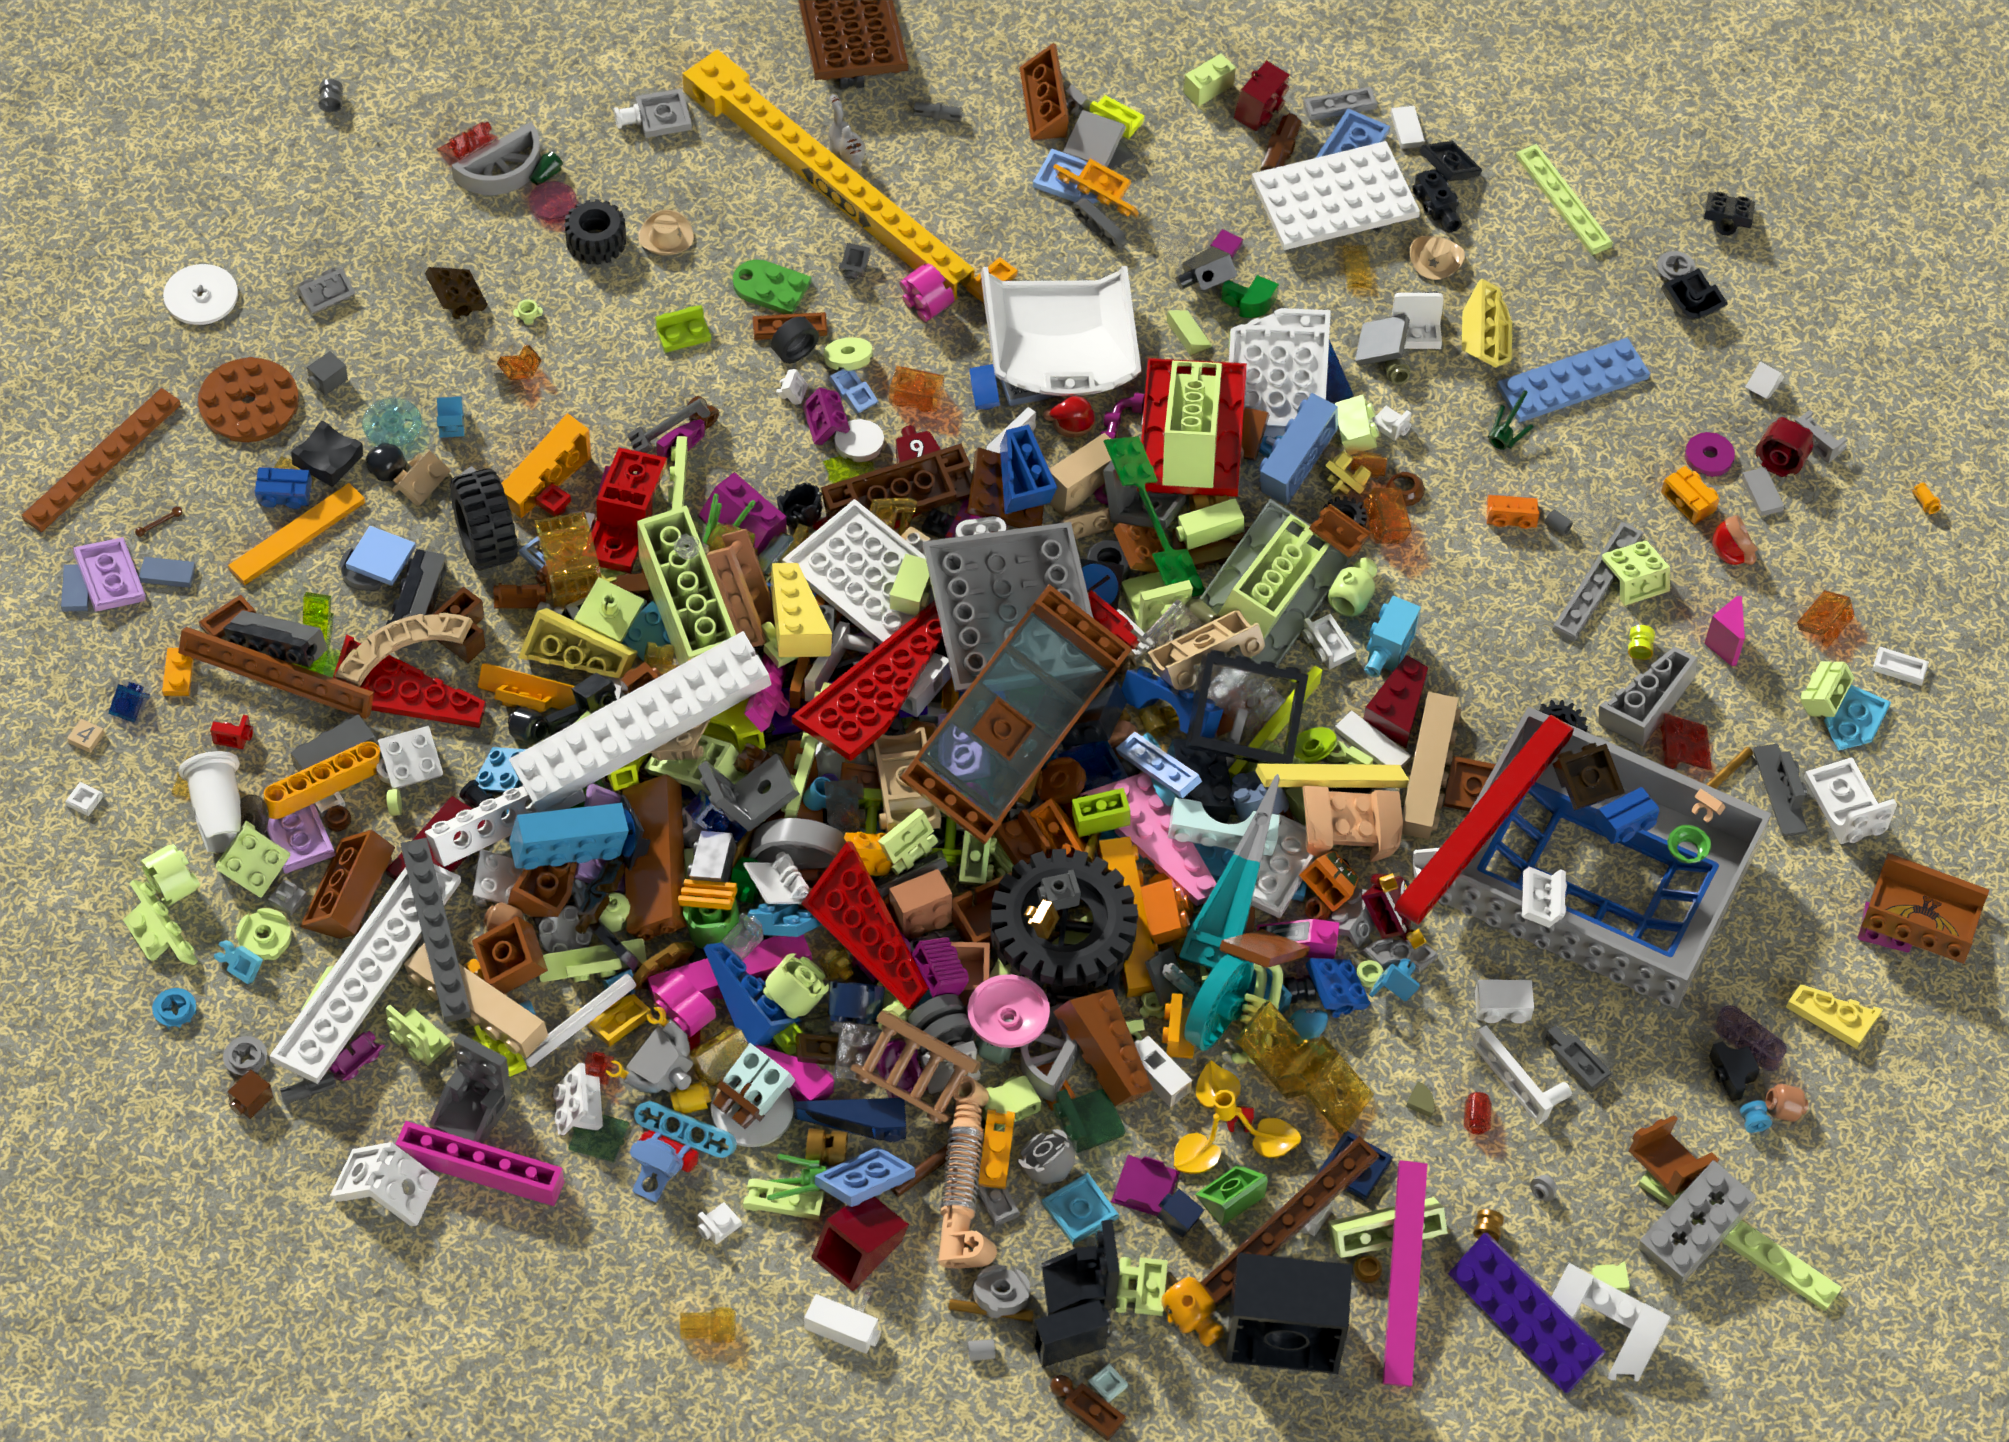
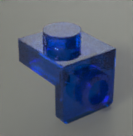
M129 682L128 686L118 684L108 714L135 722L143 699H149L150 694L143 691L144 686Z

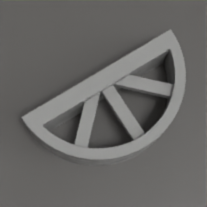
M530 122L451 165L453 180L464 189L483 195L505 194L524 186L530 181L529 177L541 159L539 135L533 123ZM530 146H533L530 155L518 154L519 152L529 148ZM504 161L523 164L512 171ZM494 166H497L504 174L492 176Z
M799 818L772 820L761 825L754 832L749 858H754L760 863H774L777 860L776 855L780 852H785V854L790 855L794 863L793 866H796L798 869L826 868L846 843L843 838L845 834L829 825L813 820Z
M1065 1003L1050 1007L1048 1024L1043 1033L1034 1040L1059 1050L1030 1058L1029 1050L1034 1041L1021 1046L1020 1064L1023 1076L1026 1075L1037 1094L1051 1102L1055 1100L1082 1050L1076 1040L1072 1041L1066 1031L1069 1029L1063 1020H1058L1053 1012ZM1059 1026L1066 1041L1045 1034V1032ZM1054 1062L1047 1076L1037 1069V1066Z

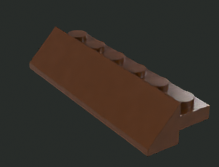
M962 443L821 487L827 521L854 499L887 524L969 498L972 479L971 464Z

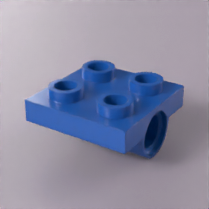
M1311 958L1305 964L1324 1008L1329 1009L1334 1018L1340 1017V1014L1343 1013L1348 1015L1353 1010H1364L1371 1004L1351 959Z

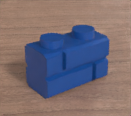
M259 467L255 486L257 502L270 508L275 507L276 504L286 505L292 509L309 506L312 487L310 471Z
M1640 787L1599 808L1594 821L1611 844H1615L1620 840L1622 842L1629 841L1636 832L1642 829L1648 831L1653 828L1657 823L1660 810L1653 799H1650L1644 788Z

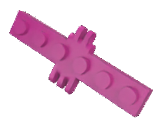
M764 653L761 662L769 673L772 685L750 696L744 712L761 732L770 726L774 711H777L781 716H786L790 708V703L785 699L781 691L789 666L785 664L778 668L766 653Z

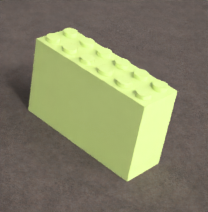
M687 505L637 521L639 560L680 666L735 636L736 633Z

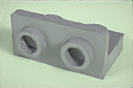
M330 268L321 274L322 277L315 280L311 277L299 284L300 287H298L296 294L298 297L301 296L310 315L355 296L356 293L343 268L337 270Z

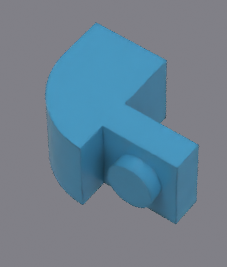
M463 397L437 398L439 438L465 436Z

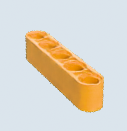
M374 742L360 743L269 785L264 790L265 814L272 819L283 818L329 797L337 791L344 790L376 775L377 764L380 761L379 746Z

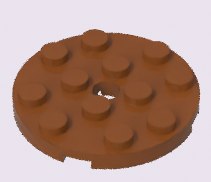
M248 357L224 363L212 371L201 385L198 394V406L203 422L216 435L220 434L235 442H256L270 438L288 426L287 423L294 414L296 415L298 410L299 393L294 378L284 367L267 359ZM246 395L255 398L251 403H244L242 401Z

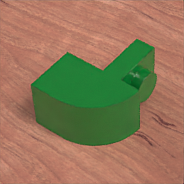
M1256 275L1249 288L1227 280L1222 287L1221 300L1229 306L1239 307L1240 317L1257 318L1266 314L1277 299L1279 283Z

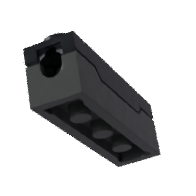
M416 549L414 557L408 560L407 577L401 580L400 597L394 600L392 607L393 616L391 620L387 621L386 625L418 614L432 615L448 570L445 554ZM422 642L413 643L402 648L419 651Z
M244 610L223 628L229 642L301 666L310 667L328 649L321 628Z

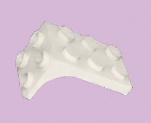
M1853 757L1805 772L1804 779L1840 845L1847 842H1858L1863 837L1869 835H1881L1888 830L1897 803L1894 799L1878 804Z

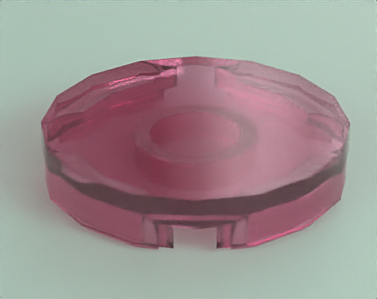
M544 182L536 186L529 196L530 212L536 219L545 220V223H561L565 221V217L569 215L571 208L576 209V193L570 186L562 182Z

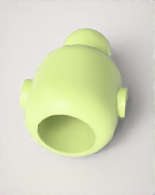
M1360 558L1356 561L1354 567L1341 570L1328 592V601L1336 612L1347 617H1355L1364 611L1375 593L1373 578L1377 574V565L1373 560Z

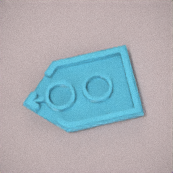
M1851 685L1835 716L1825 717L1824 723L1838 751L1872 742L1891 702Z

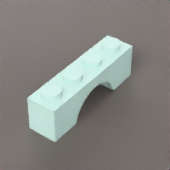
M1175 797L1170 814L1168 838L1176 839L1180 842L1188 841L1203 844L1204 846H1217L1235 851L1256 811H1253L1250 817L1241 823L1224 824L1212 819L1205 812L1201 802ZM1271 815L1263 855H1273L1277 843L1280 815Z

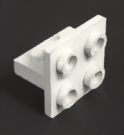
M578 1063L554 1088L553 1097L556 1100L555 1123L558 1126L559 1135H565L572 1127L598 1131L603 1126L599 1077L586 1075L585 1064Z

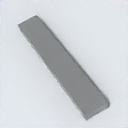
M1621 521L1553 625V632L1575 642L1617 577L1602 560V554L1640 542L1644 534L1643 531Z

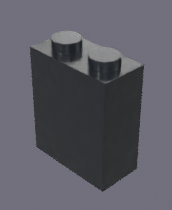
M1117 681L1105 683L1061 741L1064 748L1110 740L1127 703ZM1092 686L1072 689L1071 693L1081 700ZM1067 701L1053 727L1056 733L1075 709Z
M1099 1300L1034 1320L1033 1346L1042 1368L1106 1348L1107 1338L1110 1337L1108 1327L1111 1325V1318L1108 1310L1102 1309Z

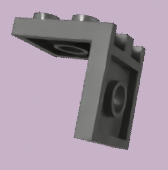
M1111 460L1103 470L1111 522L1154 528L1142 497L1137 491V486H1122ZM1147 492L1162 529H1167L1185 505V494Z
M777 753L735 784L708 761L698 766L702 774L700 781L710 791L711 796H709V800L717 810L721 808L730 821L736 820L748 831H751L800 795L783 759ZM771 784L770 790L763 794L765 787Z

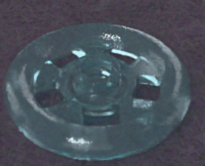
M385 398L375 402L366 410L362 419V428L366 437L377 445L389 443L397 447L403 446L411 442L419 434L422 426V416L418 408L413 403L401 398ZM397 408H401L405 410V413L401 415L398 411L395 410ZM384 410L385 412L383 413L382 417L379 418L376 414L379 411ZM405 421L412 422L410 429L404 428ZM380 425L382 431L376 433L373 427ZM399 433L400 435L398 437L388 438V434Z

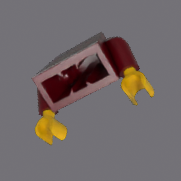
M1393 873L1374 874L1370 879L1373 886L1361 897L1382 939L1400 936L1405 941L1410 942L1413 949L1427 943L1419 929L1414 931L1411 928V921L1394 911L1398 899L1410 883L1401 876L1394 877Z

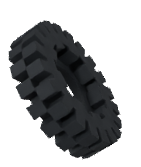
M1052 849L1051 858H1046L1042 851L1031 855L1030 864H1027L1022 859L1012 867V875L1006 873L999 882L998 891L995 890L992 900L990 919L991 940L993 948L998 947L997 957L1003 966L1011 964L1010 973L1012 975L1027 976L1041 989L1044 983L1050 984V993L1064 994L1065 986H1071L1073 994L1087 991V984L1090 982L1095 988L1107 982L1109 973L1115 976L1123 968L1124 960L1128 961L1133 951L1138 920L1137 904H1134L1135 895L1130 885L1123 886L1124 876L1116 868L1109 873L1107 871L1108 862L1099 857H1096L1092 863L1088 862V853L1075 850L1073 858L1066 857V849ZM1073 869L1081 892L1080 900L1092 912L1093 927L1090 934L1083 941L1074 945L1060 946L1038 937L1034 927L1028 925L1030 918L1025 917L1024 914L1029 906L1038 908L1041 904L1037 888L1041 887V880L1043 878L1066 874L1068 870Z

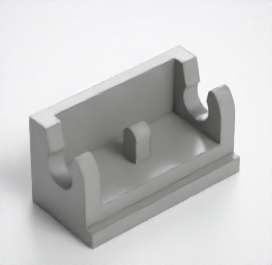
M1809 410L1800 418L1798 417L1795 422L1805 428H1809L1813 432L1812 451L1827 463H1830L1847 448L1845 443L1848 439L1845 437L1839 440L1834 438L1813 421L1812 416L1814 412Z

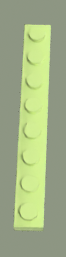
M1649 1171L1646 1172L1638 1186L1669 1207L1684 1192L1682 1191L1673 1196ZM1693 1220V1223L1702 1225V1220ZM1742 1220L1722 1241L1824 1311L1828 1309L1842 1289L1841 1286Z

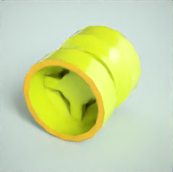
M1646 625L1633 626L1629 634L1631 642L1628 645V655L1634 659H1650L1654 652L1652 643L1655 640V630Z

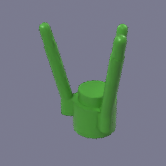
M714 494L703 542L711 547L721 548L723 544L722 535L736 531L756 502L754 500L748 504L728 532H726V526L718 522L722 504L718 503L719 495Z
M778 1154V1159L807 1166V1169H802L801 1178L766 1181L788 1185L802 1184L803 1187L768 1195L767 1200L821 1190V1188L815 1185V1175L826 1171V1167L819 1166V1160L809 1161Z

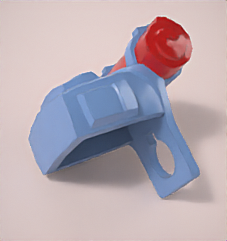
M645 1131L639 1138V1141L637 1140L636 1143H633L629 1152L631 1157L641 1164V1172L632 1191L653 1202H657L667 1182L673 1176H676L680 1170L689 1173L698 1164L699 1153L691 1149V1146L687 1144L684 1146L662 1136V1133L658 1131ZM655 1173L658 1175L656 1178L658 1187L655 1191L648 1193L643 1189V1181Z

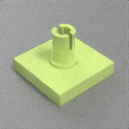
M598 577L574 621L622 643L643 607L644 599Z

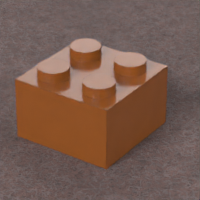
M518 916L472 940L485 982L503 994L548 971L533 925Z

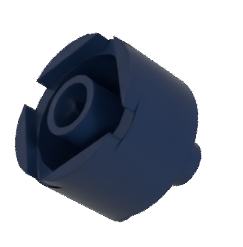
M831 981L828 1006L830 1021L846 1022L853 1021V1018H856V1023L879 1024L876 1020L878 1014L883 1010L885 986L850 982L844 984Z

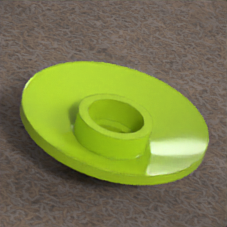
M1325 727L1308 729L1298 734L1294 755L1308 764L1320 761L1335 749L1337 736L1334 731Z

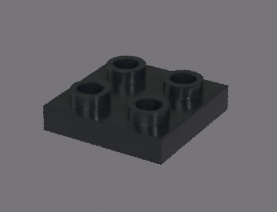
M1708 192L1704 219L1716 221L1717 231L1724 236L1734 234L1738 226L1751 229L1755 201H1751V199L1744 196L1736 198L1727 196L1723 192ZM1731 219L1733 223L1725 224L1722 220Z

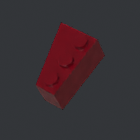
M1408 655L1403 658L1367 704L1363 717L1366 722L1405 749L1407 748L1428 672L1427 666Z

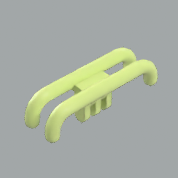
M1254 964L1256 972L1254 995L1245 994L1244 1000L1251 1004H1243L1242 1011L1249 1013V1015H1241L1240 1017L1241 1022L1248 1024L1245 1046L1242 1053H1233L1231 1056L1232 1062L1236 1064L1249 1062L1259 1065L1265 1062L1270 1055L1283 984V971L1280 964L1269 967L1272 972L1269 1000L1264 999L1267 984L1266 968ZM1264 1028L1260 1050L1255 1054L1258 1029Z

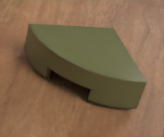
M1418 1081L1406 1107L1431 1118L1434 1110V1098L1431 1091Z

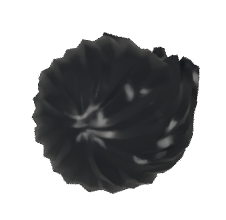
M805 482L796 484L794 489L786 490L784 496L780 495L777 497L778 510L786 516L787 526L803 530L804 528L812 527L819 520L823 506L821 501L822 493L817 485L814 486L811 483L806 484Z

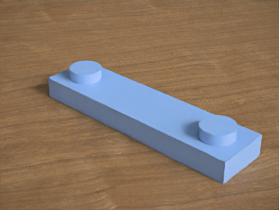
M1136 732L1116 747L1121 757L1181 798H1184L1202 782L1196 772Z

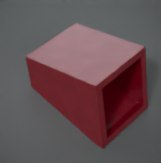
M875 1196L856 1206L846 1205L826 1219L811 1258L853 1292L902 1242L909 1224Z

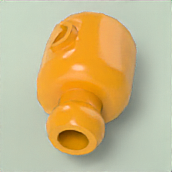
M1186 1277L1180 1280L1162 1296L1161 1304L1167 1313L1168 1323L1174 1322L1182 1333L1187 1334L1196 1330L1199 1334V1341L1207 1347L1214 1344L1224 1335L1223 1327L1211 1318L1216 1312V1304L1196 1278Z

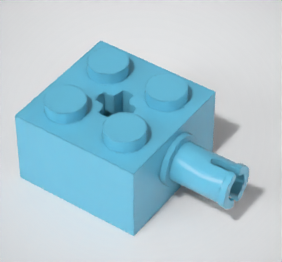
M1392 596L1388 604H1383L1379 613V618L1381 619L1378 623H1373L1369 632V637L1371 638L1366 648V651L1369 652L1368 664L1364 669L1369 676L1379 677L1382 668L1394 671L1403 660L1416 635L1421 610L1420 606L1396 596Z

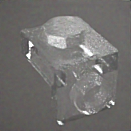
M742 913L739 916V923L721 943L743 961L763 940L762 924L755 917H748Z

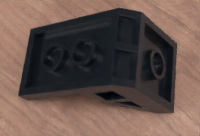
M1113 1220L1101 1221L1100 1231L1096 1232V1244L1094 1246L1077 1247L1042 1262L1041 1269L1047 1315L1097 1300L1100 1301L1102 1309L1110 1311L1116 1307L1120 1269Z

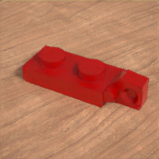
M1090 591L1088 598L1093 618L1134 650L1140 643L1137 640L1138 638L1131 633L1134 627L1123 615L1093 591Z

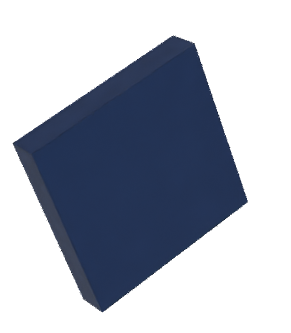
M1345 1130L1318 1173L1358 1136ZM1369 1142L1367 1143L1379 1154V1158L1345 1189V1191L1365 1202L1394 1157Z

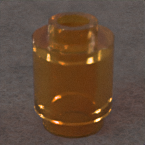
M1358 451L1357 456L1352 455L1353 460L1351 461L1350 470H1355L1356 472L1362 465L1371 472L1370 478L1385 477L1387 457H1383L1379 453Z

